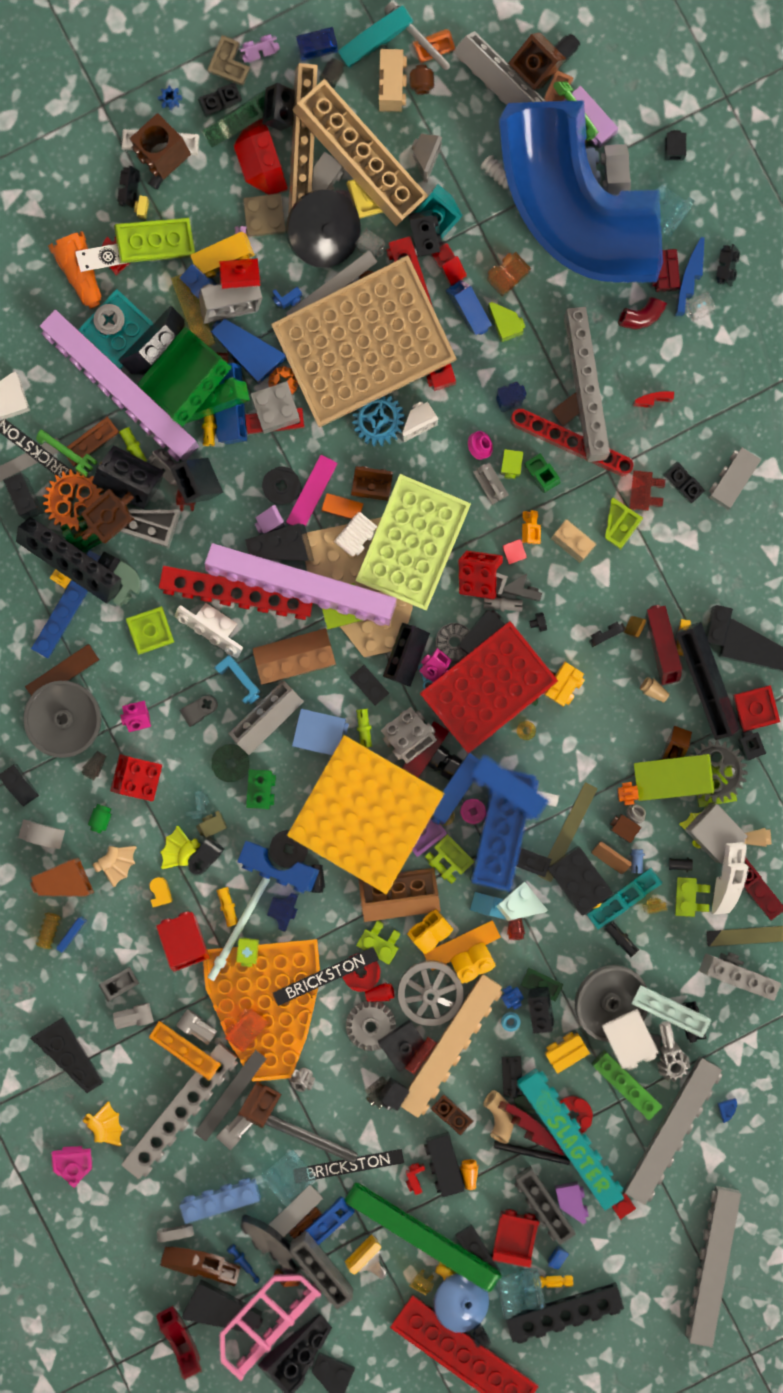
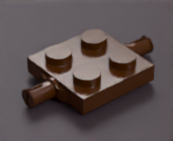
M108 489L81 513L87 522L88 528L80 536L86 540L94 533L106 544L134 520L126 506L134 499V496L128 492L120 499L113 490Z

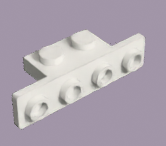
M207 603L204 604L197 615L181 605L177 608L174 617L180 623L186 624L195 633L204 636L213 645L223 649L228 655L236 659L240 656L243 647L229 638L237 626L236 622Z

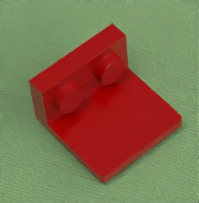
M466 550L459 559V594L495 599L496 570L503 563V555Z
M119 754L110 791L125 796L154 801L162 764Z

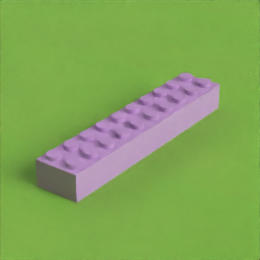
M56 309L40 325V328L43 330L41 334L52 345L56 343L55 347L64 357L70 356L69 360L79 371L84 369L83 373L93 384L97 381L99 383L97 386L107 397L109 395L113 396L111 399L121 410L125 408V413L135 423L139 421V426L149 436L153 434V439L163 449L167 447L169 449L167 452L177 462L179 460L183 462L199 447L194 438L172 420L163 409Z

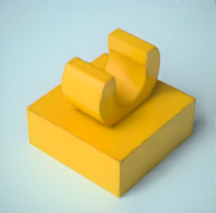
M56 569L50 576L51 580L67 589L71 582V579Z

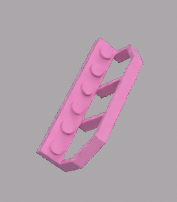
M302 1274L273 1275L220 1332L221 1363L241 1381L246 1372L266 1351L270 1350L273 1343L290 1325L293 1326L295 1320L314 1299L320 1297L321 1290ZM300 1280L307 1287L303 1291V1296L300 1300L295 1299L292 1302L287 1313L265 1294L266 1290L275 1281ZM260 1297L280 1315L273 1329L269 1327L265 1331L263 1339L241 1319ZM236 1323L256 1341L249 1349L250 1353L238 1360L236 1363L237 1367L225 1358V1334Z

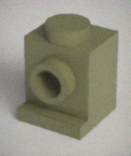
M220 810L215 812V817L210 814L202 818V823L196 825L201 836L204 835L207 838L228 828Z

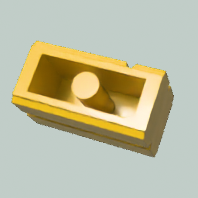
M564 662L555 675L558 682L543 695L562 707L565 704L569 705L574 698L573 691L575 688L579 689L585 681L582 678L584 673Z
M569 1032L562 1037L564 1040L560 1043L553 1042L546 1047L547 1051L544 1053L557 1074L590 1054L577 1032L574 1034Z

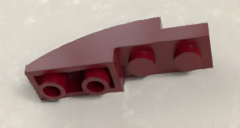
M745 857L744 864L748 866L743 888L768 919L772 921L783 912V904Z

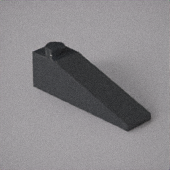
M318 1314L271 1350L257 1366L283 1393H295L304 1383L305 1375L309 1367H312L313 1359L318 1350L322 1348L332 1327L321 1314Z

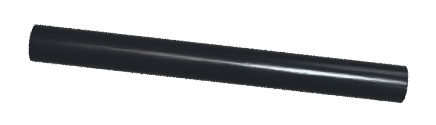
M498 1141L494 1142V1149L565 1165L570 1163L569 1158L512 1144H503Z

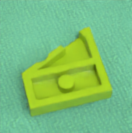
M612 498L605 540L621 550L642 522L643 517L615 498Z

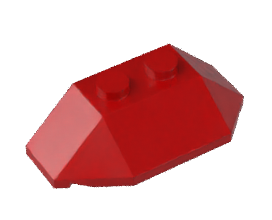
M263 119L248 123L234 144L245 182L267 195L288 191L268 127L262 124Z

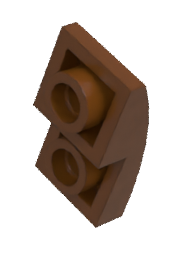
M576 392L552 410L563 426H566L579 415Z
M445 1095L431 1108L434 1113L460 1136L474 1122Z

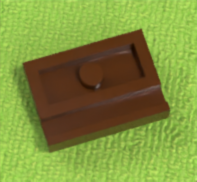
M257 1081L239 1111L238 1116L246 1118L247 1121L263 1129L282 1094Z

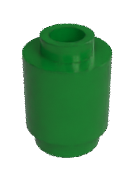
M100 804L93 808L88 825L91 826V831L100 834L102 830L106 831L112 815L110 813L111 808Z

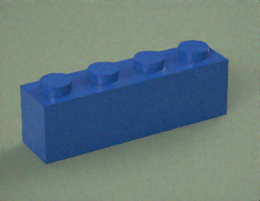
M228 363L232 368L219 384L225 383L224 380L229 378H236V380L242 381L241 365ZM244 403L214 414L217 421L216 437L218 442L231 444L247 441Z
M485 755L470 774L474 777L472 779L473 782L481 787L483 784L489 787L488 792L495 797L502 796L505 798L506 801L504 803L512 809H515V807L521 809V815L528 820L532 818L537 820L550 801Z

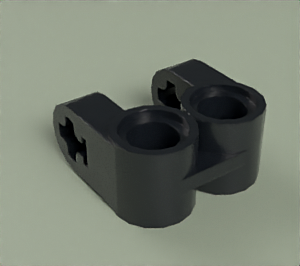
M208 837L188 864L189 871L194 875L204 873L217 860L225 848L211 837ZM203 861L204 863L200 865L201 868L197 870L195 863Z

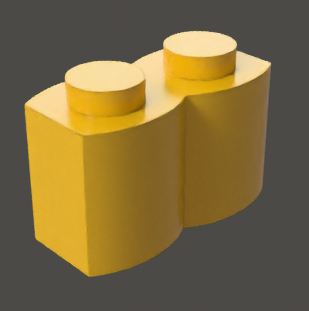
M436 909L427 914L422 922L414 925L407 935L426 954L433 950L439 941L447 938L452 933L453 928Z
M485 943L474 945L467 952L459 953L450 960L461 983L470 982L479 974L487 973L496 966Z

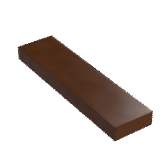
M87 644L26 685L25 688L32 696L34 692L45 684L54 681L71 680L100 659L90 644Z

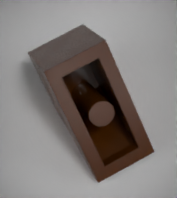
M674 726L668 737L661 760L684 757L690 745L692 732Z

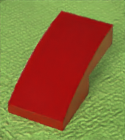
M663 391L641 396L635 399L633 407L652 408L654 401L672 402L674 392Z

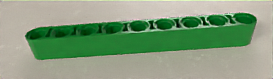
M355 1182L344 1199L354 1209L487 1292H492L502 1276L493 1266L360 1183Z

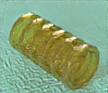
M47 912L44 914L46 916L45 919L42 920L44 924H41L42 930H39L40 936L37 937L39 940L35 944L38 947L50 950L52 949L51 944L54 943L53 937H56L55 932L58 931L56 927L59 926L60 923L58 921L61 920V917Z

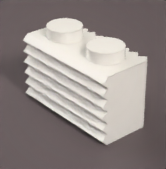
M357 512L334 540V543L350 556L355 554L358 556L365 548L363 546L367 539L370 541L374 537L377 526L362 513Z

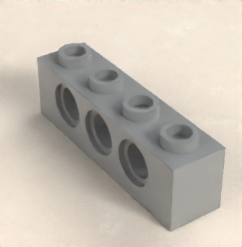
M705 953L699 972L773 1001H775L781 985L780 982L707 953Z

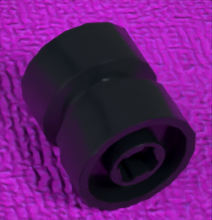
M440 745L427 766L434 771L440 770V775L450 780L463 759L455 754L450 755V751Z

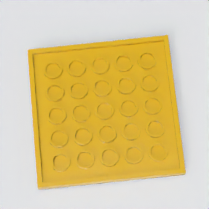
M344 735L287 836L387 894L445 793Z

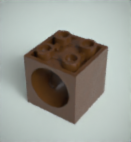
M159 113L154 115L129 138L133 144L131 148L137 154L138 160L143 165L146 163L149 166L150 172L155 177L159 175L163 180L191 155L183 137ZM168 143L162 151L151 153L156 145Z

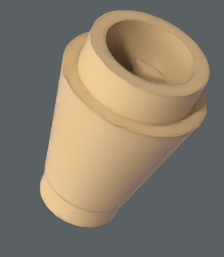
M647 677L640 687L644 695L662 703L669 697V693L654 678Z
M762 828L745 833L748 837L744 840V844L763 847L771 845L770 829Z

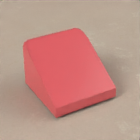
M521 539L502 546L509 565L527 558Z

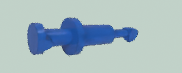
M232 1244L227 1251L234 1255V1263L238 1262L246 1273L251 1274L254 1278L253 1281L258 1284L260 1279L254 1274L253 1268L244 1258L245 1254L243 1252L239 1253L235 1249L236 1245Z

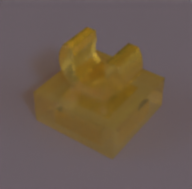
M422 1269L412 1279L409 1286L427 1295L433 1288L434 1284L431 1281L434 1275L431 1274L428 1279L423 1278L425 1270Z

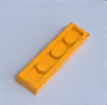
M493 920L435 947L430 952L424 954L426 960L447 964L451 962L450 960L454 956L467 952L474 945L479 943L487 945L501 938Z
M161 1021L157 1023L149 1036L154 1042L208 1080H211L221 1063Z

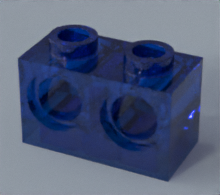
M333 27L296 36L301 62L338 52V44Z

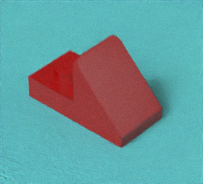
M447 243L440 247V252L431 254L450 286L467 277L459 257L454 255Z

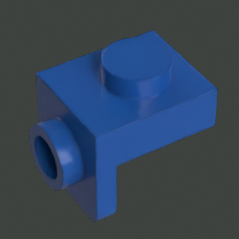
M298 287L283 297L280 296L276 289L272 291L274 295L272 300L277 307L282 306L284 310L290 305L292 307L296 306L301 301L300 298L303 297Z

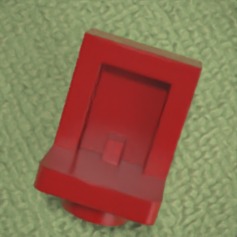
M418 1162L408 1167L409 1170H406L408 1178L406 1184L410 1192L414 1191L415 1196L422 1193V1187L416 1174L425 1170L424 1163L419 1165Z

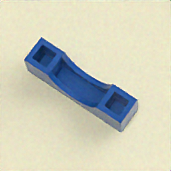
M245 841L237 861L243 864V869L251 872L255 869L260 872V876L270 879V876L277 879L276 883L287 886V884L293 885V890L303 894L305 891H312L320 871L299 862L288 870L280 871L271 864L268 849L250 841Z

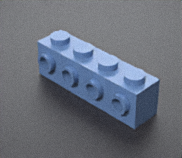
M250 1178L240 1180L235 1185H223L216 1191L210 1189L196 1197L194 1195L187 1196L181 1201L180 1209L184 1222L187 1224L259 1202L261 1195L256 1179L250 1180Z

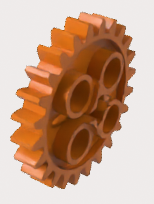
M69 470V475H66L63 471L62 478L55 475L57 481H49L52 487L45 488L49 492V494L43 495L44 498L48 499L43 505L49 506L45 513H52L49 519H56L54 525L57 526L61 523V526L67 523L71 530L75 527L76 531L79 532L78 510L81 507L88 508L102 496L100 494L104 489H97L98 486L93 484L94 476L88 479V476H81L78 472L75 475L72 470ZM78 484L76 498L79 501L74 504V517L71 518L73 503L70 500L75 498V485ZM69 485L71 491L69 494L64 495L62 488ZM84 488H88L90 490L89 496L81 497V491ZM63 504H67L68 511L64 514H61L59 512V507Z

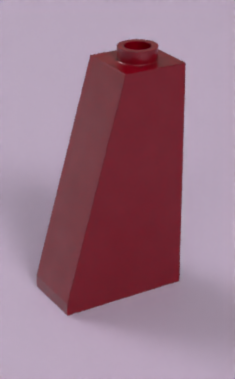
M651 606L646 611V619L661 686L680 682L682 666L666 606Z

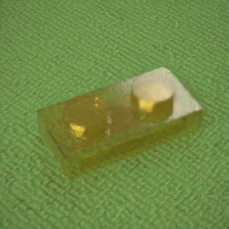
M657 897L647 899V903L643 904L644 912L650 914L667 910L666 902Z

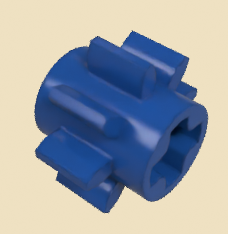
M170 85L165 90L161 88L162 96H158L159 101H164L162 108L167 106L170 111L174 107L179 108L178 100H183L182 95H177L179 89L175 88L174 90ZM168 96H169V97H173L174 99H173V100H171V99H168V100H167V97H168Z
M510 985L503 989L505 994L501 998L507 1008L513 1007L516 1010L522 1006L520 1001L524 1000V997L518 987L512 989Z

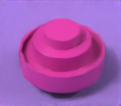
M477 431L469 436L468 448L472 456L482 460L492 454L493 445L485 432Z

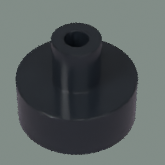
M543 612L536 613V619L529 621L530 628L538 627L539 632L547 631Z

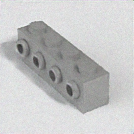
M283 680L228 734L250 755L304 701Z

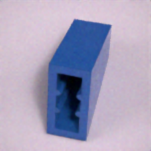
M460 280L445 290L473 334L481 335L488 331V327L492 326L470 285Z

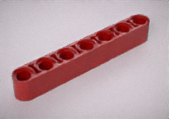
M517 409L513 412L511 423L515 428L587 460L583 436L525 409ZM517 414L525 417L523 423L516 422L515 416ZM539 422L542 425V430L535 431L532 428V424ZM550 431H558L560 437L558 439L551 438ZM574 438L577 441V446L570 447L567 444V439ZM609 449V455L612 459L610 463H605L603 460L591 462L619 476H627L634 466L632 459L612 449ZM626 462L629 465V470L622 471L619 464Z

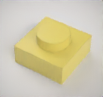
M139 196V201L135 202L134 212L137 213L139 219L146 220L149 206L147 196Z

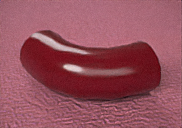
M649 297L646 305L641 310L635 311L624 308L619 316L618 325L633 330L649 327L660 318L667 303Z

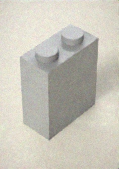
M711 802L685 829L695 842L715 862L720 864L724 861L727 843H745L744 840L748 837L718 804Z

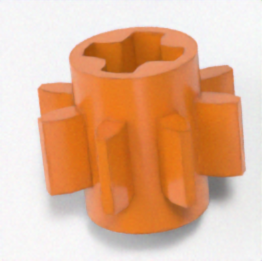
M632 782L622 783V787L617 788L619 802L624 801V805H633L634 800L639 799L637 785L632 786Z

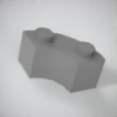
M627 144L605 145L604 153L600 154L601 165H604L605 173L602 188L612 195H619L620 191H631Z

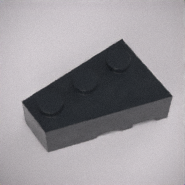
M295 524L245 539L248 553L253 556L270 560L314 561L304 524Z

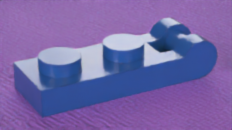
M341 1196L305 1231L319 1245L350 1218L355 1210L348 1206ZM339 1209L343 1211L340 1216L336 1213Z

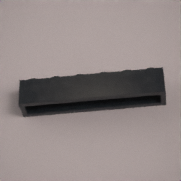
M701 622L684 626L676 632L714 739L718 740L733 736L740 727Z

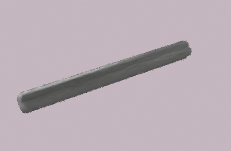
M270 1115L265 1125L351 1163H354L357 1159L358 1154L273 1115Z

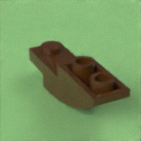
M167 1246L164 1247L159 1265L193 1277H197V1275L233 1287L237 1284L241 1266L224 1261V1257Z

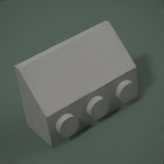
M213 284L205 285L200 289L199 293L203 324L258 312L263 298L260 287L222 289L221 284L215 286Z

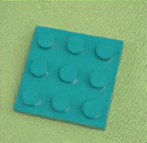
M116 289L102 305L113 304L121 309L124 314V324L121 330L110 335L99 332L94 324V312L78 331L121 370L124 366L118 359L152 326L153 322ZM103 315L106 319L105 325L108 323L115 325L113 321L114 315L111 317Z

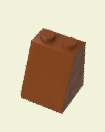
M80 858L72 859L31 877V888L34 893H38V896H87L94 893Z

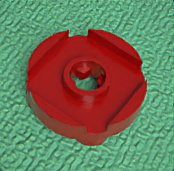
M376 961L365 966L364 970L367 971V974H364L362 978L354 971L343 976L344 982L349 988L357 992L370 990L378 983L380 978L378 962Z
M574 1095L562 1098L560 1100L561 1104L564 1102L570 1111L574 1110L575 1113H579L576 1117L581 1126L579 1131L581 1133L585 1132L591 1126L593 1118L589 1103Z

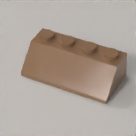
M326 628L252 648L261 685L336 665Z
M434 868L400 872L387 894L359 879L364 922L426 914L436 909L440 912Z

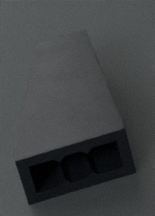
M731 619L725 646L721 647L719 657L783 672V647L742 623Z
M201 1279L182 1315V1319L225 1328L247 1303ZM252 1306L241 1319L254 1331L255 1328L259 1329L263 1322L261 1318L262 1311ZM237 1323L231 1328V1330L246 1332Z

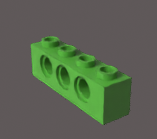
M605 1050L591 1063L649 1121L662 1108V1105L625 1069H622V1066Z

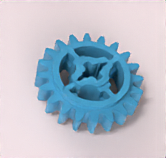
M383 396L357 409L359 413L353 414V417L357 420L352 423L354 426H358L354 429L356 433H360L358 437L360 439L365 438L366 444L372 440L373 446H376L379 441L382 447L385 440L388 444H391V437L397 440L398 438L395 433L402 434L403 432L399 427L405 426V423L400 420L406 418L404 414H400L403 412V408L398 407L399 402L397 400L393 402L392 396H389L387 400L386 396ZM376 407L373 412L368 413L372 408ZM385 407L393 412L394 418L386 416ZM379 417H381L383 420H379V422L377 423L375 419L378 420ZM364 421L372 424V433L365 428ZM390 427L386 432L382 433L384 428Z

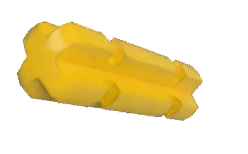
M571 1275L564 1277L546 1276V1278L537 1276L535 1278V1285L537 1288H544V1286H547V1288L562 1287L563 1285L565 1287H572L573 1277Z

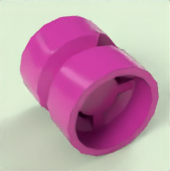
M468 799L462 804L460 813L464 821L470 824H477L484 819L486 809L481 801Z

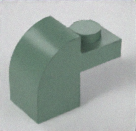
M121 561L113 573L122 578L121 584L123 586L113 602L122 607L123 604L126 605L132 597L130 593L132 591L139 595L141 579L133 568Z

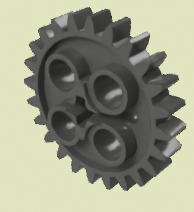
M716 740L715 745L708 741L707 747L701 743L702 749L694 748L696 755L689 754V756L710 754L711 764L716 769H719L720 774L728 781V784H724L716 774H713V781H719L720 787L714 790V793L699 794L698 797L701 798L705 795L706 802L711 797L714 803H716L717 798H720L723 803L725 796L731 800L730 794L738 795L736 789H743L740 782H746V779L742 777V775L748 774L747 771L743 770V768L747 767V764L741 763L745 759L744 756L738 757L740 754L739 749L733 752L734 745L727 748L726 741H724L722 746L718 740ZM714 754H721L722 759L720 762L715 763L712 761ZM727 768H734L735 773L733 776H725Z

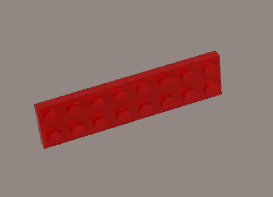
M413 1294L390 1325L393 1331L480 1393H535L539 1387L538 1384L488 1348L483 1347L482 1344L477 1348L473 1342L474 1338L467 1333L454 1332L445 1328L436 1317L435 1310Z

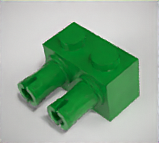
M249 769L246 808L270 809V806L274 805L275 794H271L272 786L276 784V775H273V771Z

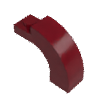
M174 1306L156 1314L159 1328L175 1353L183 1379L186 1380L201 1372L202 1369L199 1362L201 1359L186 1324Z

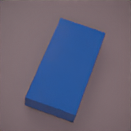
M77 918L56 947L59 952L63 953L86 923L87 920L85 918Z

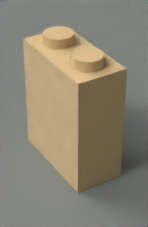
M567 519L551 538L579 563L583 561L596 545Z

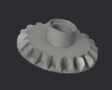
M364 1001L357 1004L350 1011L346 1020V1031L351 1042L358 1048L368 1051L382 1049L378 1040L396 1029V1021L392 1011L385 1004L378 1001ZM367 1022H374L376 1029L368 1031L365 1027Z

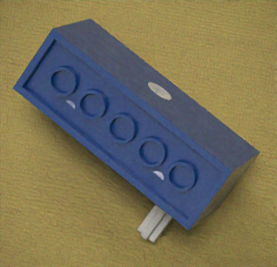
M507 770L537 791L539 780H536V776ZM537 791L550 800L547 805L557 807L558 795ZM490 793L470 880L472 883L511 891L527 818L521 815L522 810L518 807L512 809L505 804V798L502 796L497 798Z

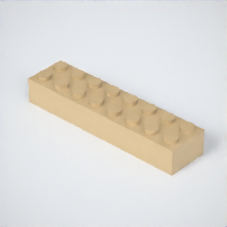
M325 79L293 108L292 111L395 226L428 197L424 190Z

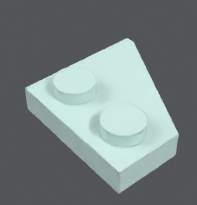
M525 882L521 883L496 906L508 921L536 914H544L548 911Z

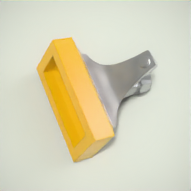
M371 1234L345 1261L348 1270L352 1274L370 1271L381 1280L386 1277L387 1270L379 1264L381 1246L376 1237Z

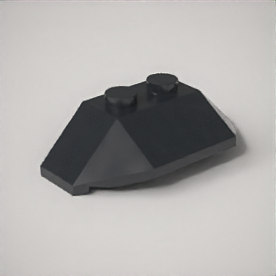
M170 306L118 361L131 374H146L185 327V319Z

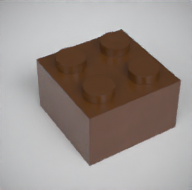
M538 32L529 36L508 64L534 90L545 86L566 58Z

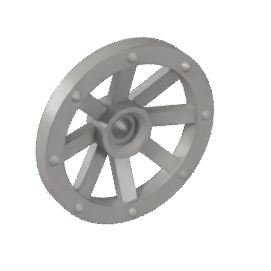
M434 960L422 961L411 966L403 974L398 987L399 1004L403 1012L414 1022L426 1026L440 1025L452 1019L459 1011L463 1002V985L455 970L447 964ZM427 969L440 970L433 984H430ZM418 971H421L424 987L410 979ZM446 973L454 983L439 989L438 987ZM406 984L421 994L405 997ZM453 990L457 991L455 1002L440 996ZM429 993L434 994L432 998L428 997L427 995ZM423 1001L416 1013L407 1004ZM436 1003H441L451 1009L445 1014L440 1015ZM428 1005H431L434 1014L433 1018L422 1016Z

